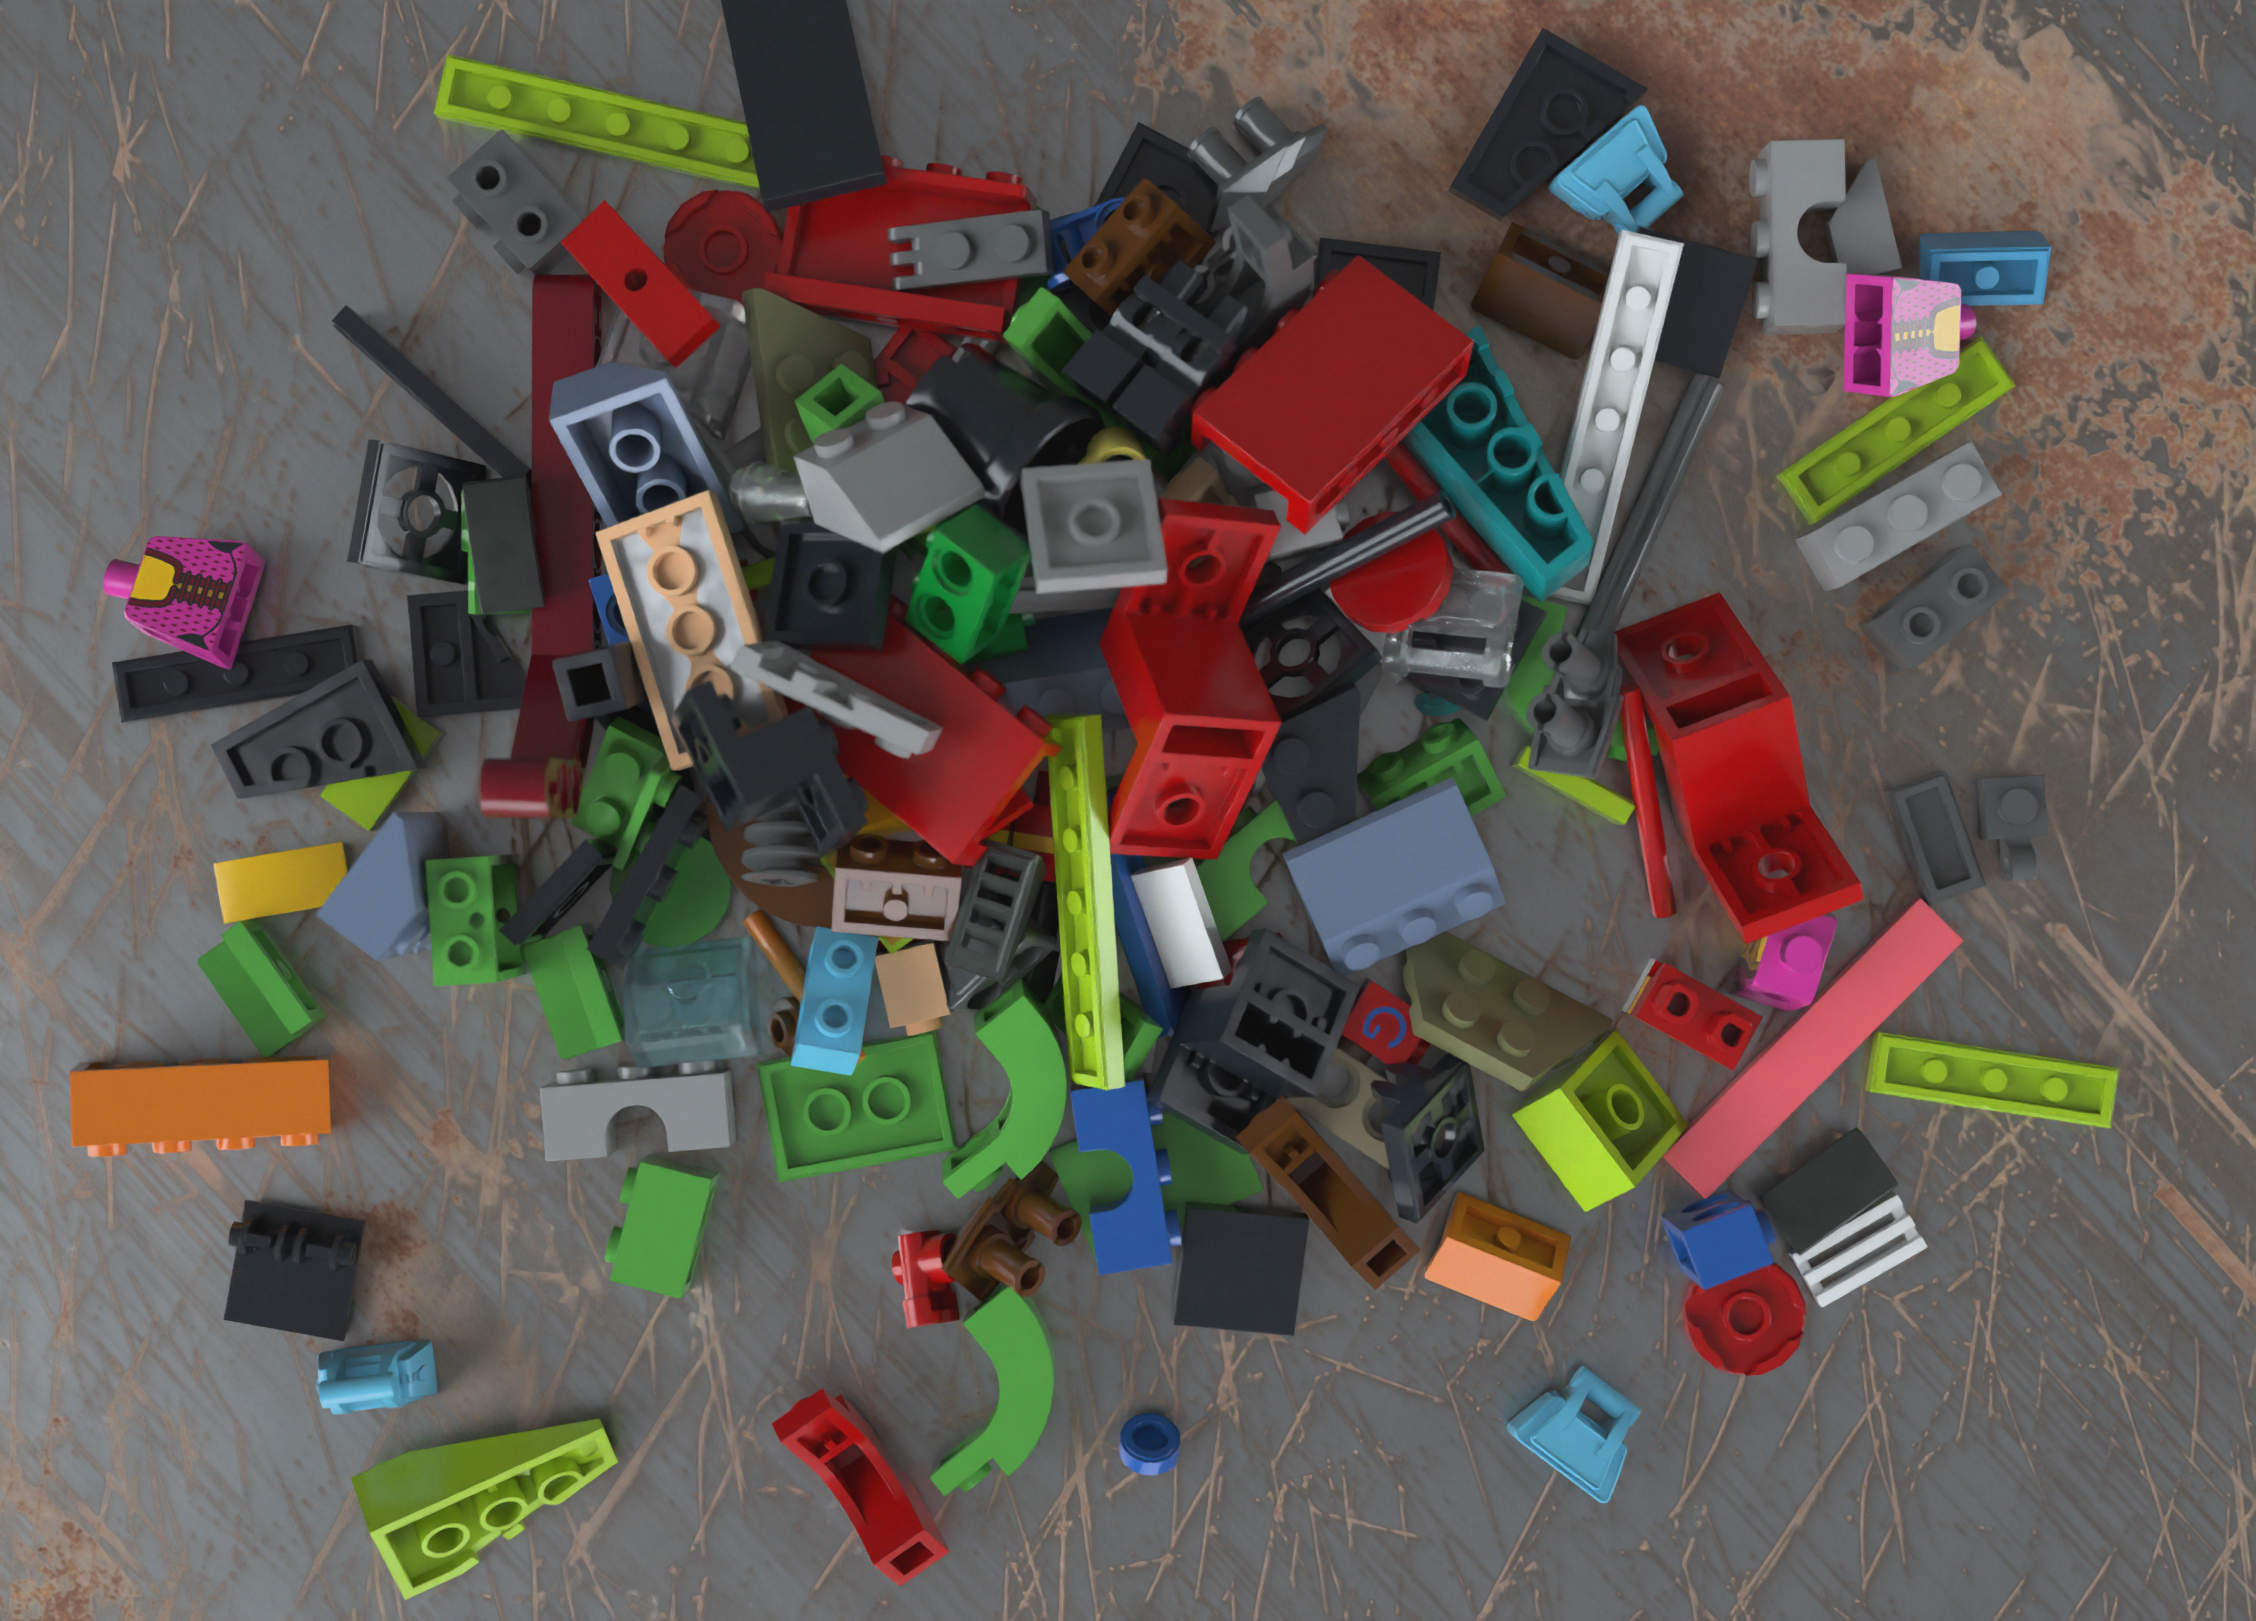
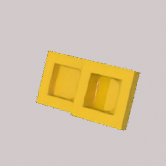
M343 842L213 864L224 924L322 907L348 873Z

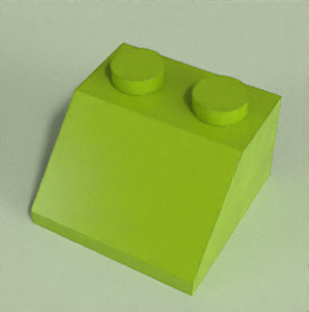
M1617 1029L1607 1033L1598 1042L1540 1084L1511 1114L1585 1212L1635 1188L1689 1126Z

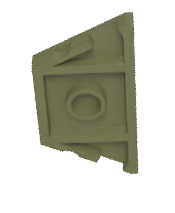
M752 288L742 292L774 523L775 529H780L781 521H802L812 513L793 456L814 446L803 424L795 400L840 364L846 366L876 389L877 383L869 337L767 290Z
M1446 931L1430 938L1424 943L1405 949L1407 963L1402 969L1405 990L1411 998L1409 1014L1413 1034L1522 1092L1539 1082L1550 1069L1556 1070L1570 1061L1578 1050L1590 1042L1593 1044L1598 1042L1611 1027L1613 1020Z

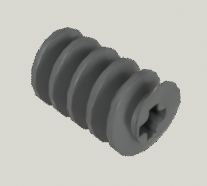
M795 801L754 819L759 823L745 828L744 839L756 847L743 852L741 863L755 872L740 876L742 879L753 883L782 887H795L819 881V874L802 867L803 861L820 858L821 853L818 848L805 843V837L812 835Z

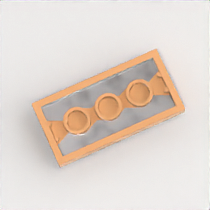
M707 490L595 532L671 770H682L694 766L671 721V717L684 694L692 687L711 679L718 695L726 693L731 698L741 720V728L736 730L740 738L789 716L781 694L768 688L763 683L731 669L741 646L761 643L763 634L717 492Z

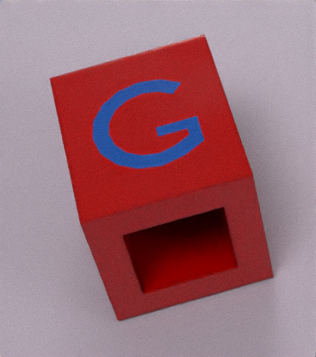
M1367 977L1358 991L1342 1035L1387 1065L1406 1064V1062L1417 1065L1431 1045V1043L1413 1034L1409 1014L1411 1006Z

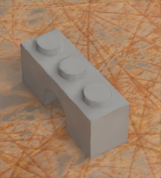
M1845 139L1770 141L1758 153V159L1751 161L1749 170L1750 194L1752 197H1759V220L1753 221L1751 227V253L1753 258H1760L1761 282H1755L1752 290L1753 317L1755 319H1762V335L1836 333L1845 327L1847 262L1824 263L1809 257L1800 246L1797 228L1802 215L1809 213H1832L1846 201Z
M1972 441L1951 449L1899 479L1900 481L1862 503L1843 511L1795 539L1824 592L1844 586L2002 495Z
M698 1059L678 1062L679 1072L655 1074L654 1064L617 1067L618 1077L594 1079V1070L591 1068L556 1072L557 1082H551L540 1088L545 1160L548 1162L609 1156L617 1150V1119L625 1107L632 1105L648 1107L662 1118L667 1130L668 1152L730 1147L738 1140L732 1068L716 1069L715 1059Z

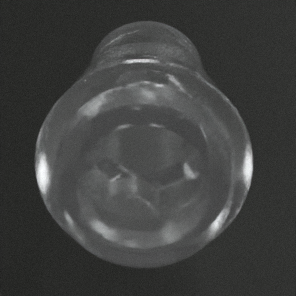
M762 461L753 462L749 466H742L735 472L730 484V503L735 513L744 516L750 523L813 517L799 475Z

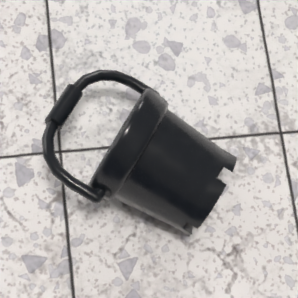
M965 343L959 347L970 354V356L965 357L958 363H955L946 355L942 356L919 380L905 406L931 415L979 479L986 496L971 505H978L1030 545L1021 486L1022 469L1077 465L1085 457L1088 444L1093 436L1102 429H1106L1105 423L1099 411L1076 397L1057 396L998 360L981 346ZM1116 455L1122 461L1133 460V458H1131L1128 455Z

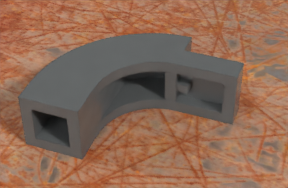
M1249 194L1228 208L1236 244V256L1233 267L1217 293L1197 311L1205 316L1223 293L1229 294L1249 310L1253 321L1243 338L1236 345L1241 356L1251 347L1255 346L1260 349L1273 336L1277 324L1290 309L1296 307L1301 310L1303 308L1314 276V256L1292 234L1284 220L1275 210L1270 209L1264 212ZM1228 373L1225 381L1232 376V373Z

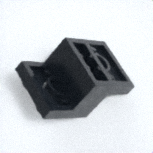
M711 679L686 691L671 717V721L727 832L795 801L823 857L844 847L868 823L864 813L868 812V803L864 792L853 777L846 779L835 757L839 754L837 739L831 727L824 719L816 720L810 706L740 738L736 731L741 728V720L737 709L726 693L718 695Z
M1268 929L1252 930L1230 986L1191 990L1146 1100L1242 1155L1249 1154L1236 1136L1250 1125L1252 1119L1260 1111L1269 1108L1281 1096L1284 1098L1318 1096L1360 985Z

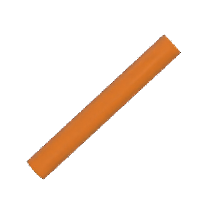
M759 909L750 914L743 921V925L799 1004H801L806 970L763 909ZM862 1048L857 1064L866 1057Z

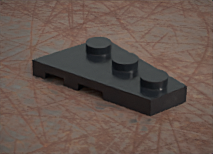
M1542 28L1448 191L1501 221L1637 102L1648 89Z
M372 659L360 660L211 744L237 799L253 798L427 768Z
M679 785L586 948L588 951L619 969H624L628 959L634 955L647 932L648 926L646 924L657 902L661 904L670 893L679 874L675 867L685 847L692 850L707 827L710 817L703 814L707 803L702 796Z

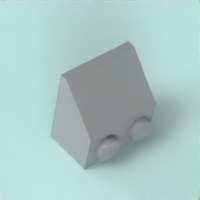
M899 402L882 403L867 411L866 418L846 429H835L821 434L814 440V446L793 456L815 524L882 553L986 496L979 479L932 416L904 406Z

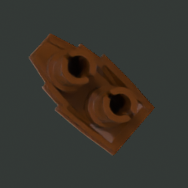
M1041 1160L1022 1180L1019 1177H1016L1014 1180L1009 1178L993 1197L989 1196L961 1228L941 1269L982 1303L1000 1282L1012 1288L1021 1297H1028L1034 1294L1041 1287L1045 1278V1266L1039 1260L1031 1258L1024 1253L1036 1238L1034 1232H1039L1055 1245L1061 1247L1070 1244L1077 1237L1081 1229V1215L1076 1210L1066 1207L1050 1197L1058 1182V1174Z

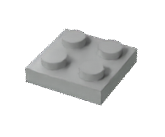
M1150 459L1022 469L1021 486L1037 594L1163 584L1166 582L1168 570Z

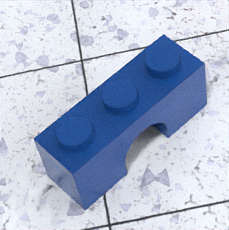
M1137 1075L1132 1081L1125 1078V1087L1112 1090L1080 1084L1073 1085L1070 1089L1079 1153L1094 1150L1114 1151L1125 1158L1133 1172L1132 1185L1122 1198L1111 1203L1090 1206L1089 1217L1099 1275L1172 1264L1170 1247L1182 1246L1177 1209H1164L1161 1186L1173 1185L1167 1148L1155 1150L1152 1126L1163 1124L1161 1108L1146 1100L1151 1088L1146 1089L1144 1075Z

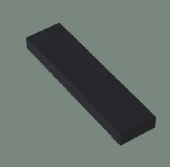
M347 305L344 306L332 320L335 329L499 475L510 477L526 474L528 489L532 487V467L361 314Z
M351 624L240 642L231 670L217 666L185 651L112 662L121 723H132L296 697L363 658L358 627Z

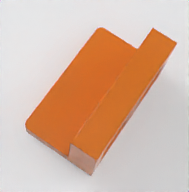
M1459 1191L1450 1205L1442 1241L1427 1264L1424 1276L1430 1281L1530 1321H1536L1562 1283L1571 1236Z

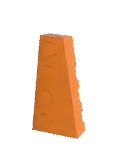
M329 1055L249 1057L241 1059V1063H229V1059L217 1058L179 1061L178 1066H165V1062H157V1060H139L115 1064L114 1069H102V1062H80L69 1072L72 1147L88 1146V1156L91 1157L127 1154V1144L153 1143V1153L186 1152L192 1150L191 1141L217 1139V1149L220 1150L248 1149L256 1147L255 1137L281 1136V1146H308L319 1144V1134L331 1133Z

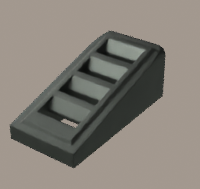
M985 839L983 843L988 848L972 869L944 962L946 965L1004 983L1048 869L1042 857L1035 853L991 839ZM997 868L1021 874L1019 882L995 875ZM988 891L1014 898L1012 906L1008 907L986 900ZM979 915L1006 923L1004 932L976 924ZM970 938L999 947L996 957L968 949L967 945Z

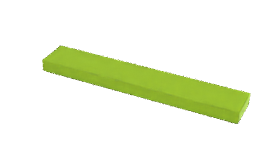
M447 54L434 114L440 119L497 132L503 129L507 134L760 191L746 122Z
M1070 712L1046 714V719L1054 726L1049 736L1062 746L1056 757L1048 756L1069 1080L1071 1083L1112 1090L1125 1087L1101 714Z

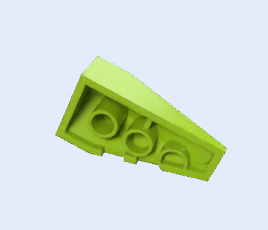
M599 1418L409 1451L391 1460L380 1462L373 1468L351 1477L369 1533L401 1594L407 1600L465 1573L480 1562L476 1553L501 1534L508 1540L512 1539L526 1529L522 1519L543 1504L558 1505L618 1461Z

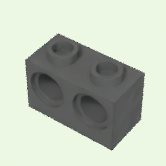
M1972 543L1948 551L1858 626L1895 672L1912 670L2010 592V590Z

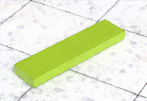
M1979 336L1960 349L1959 366L1955 373L1898 396L1888 398L1776 476L1810 525L1815 524L2016 385L1983 337Z
M1874 1031L1865 1090L1872 1093L2111 1128L2120 1068Z

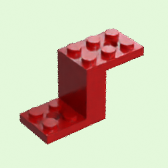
M1159 498L1157 508L1168 570L1166 582L1163 584L1122 587L1099 642L1102 654L1138 743L1108 811L1110 854L1192 857L1217 860L1282 723L1238 624L1280 531L1281 524L1274 510ZM1213 555L1212 558L1200 562L1195 568H1187L1189 562L1196 557ZM1184 798L1177 802L1173 808H1166L1171 802Z
M1718 592L1615 631L1614 633L1617 635V665L1623 669L1622 673L1629 684L1640 685L1644 709L1654 724L1677 831L1744 943H1751L1864 900L1861 881L1810 805L1791 696L1721 593ZM1685 654H1692L1694 656L1685 660L1676 659ZM1776 870H1783L1789 873V875L1778 879L1765 877Z

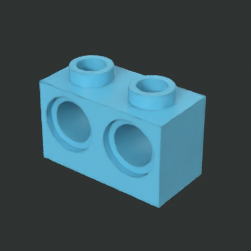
M817 926L808 954L791 1066L852 1076L861 1054L878 937L831 932L829 928Z

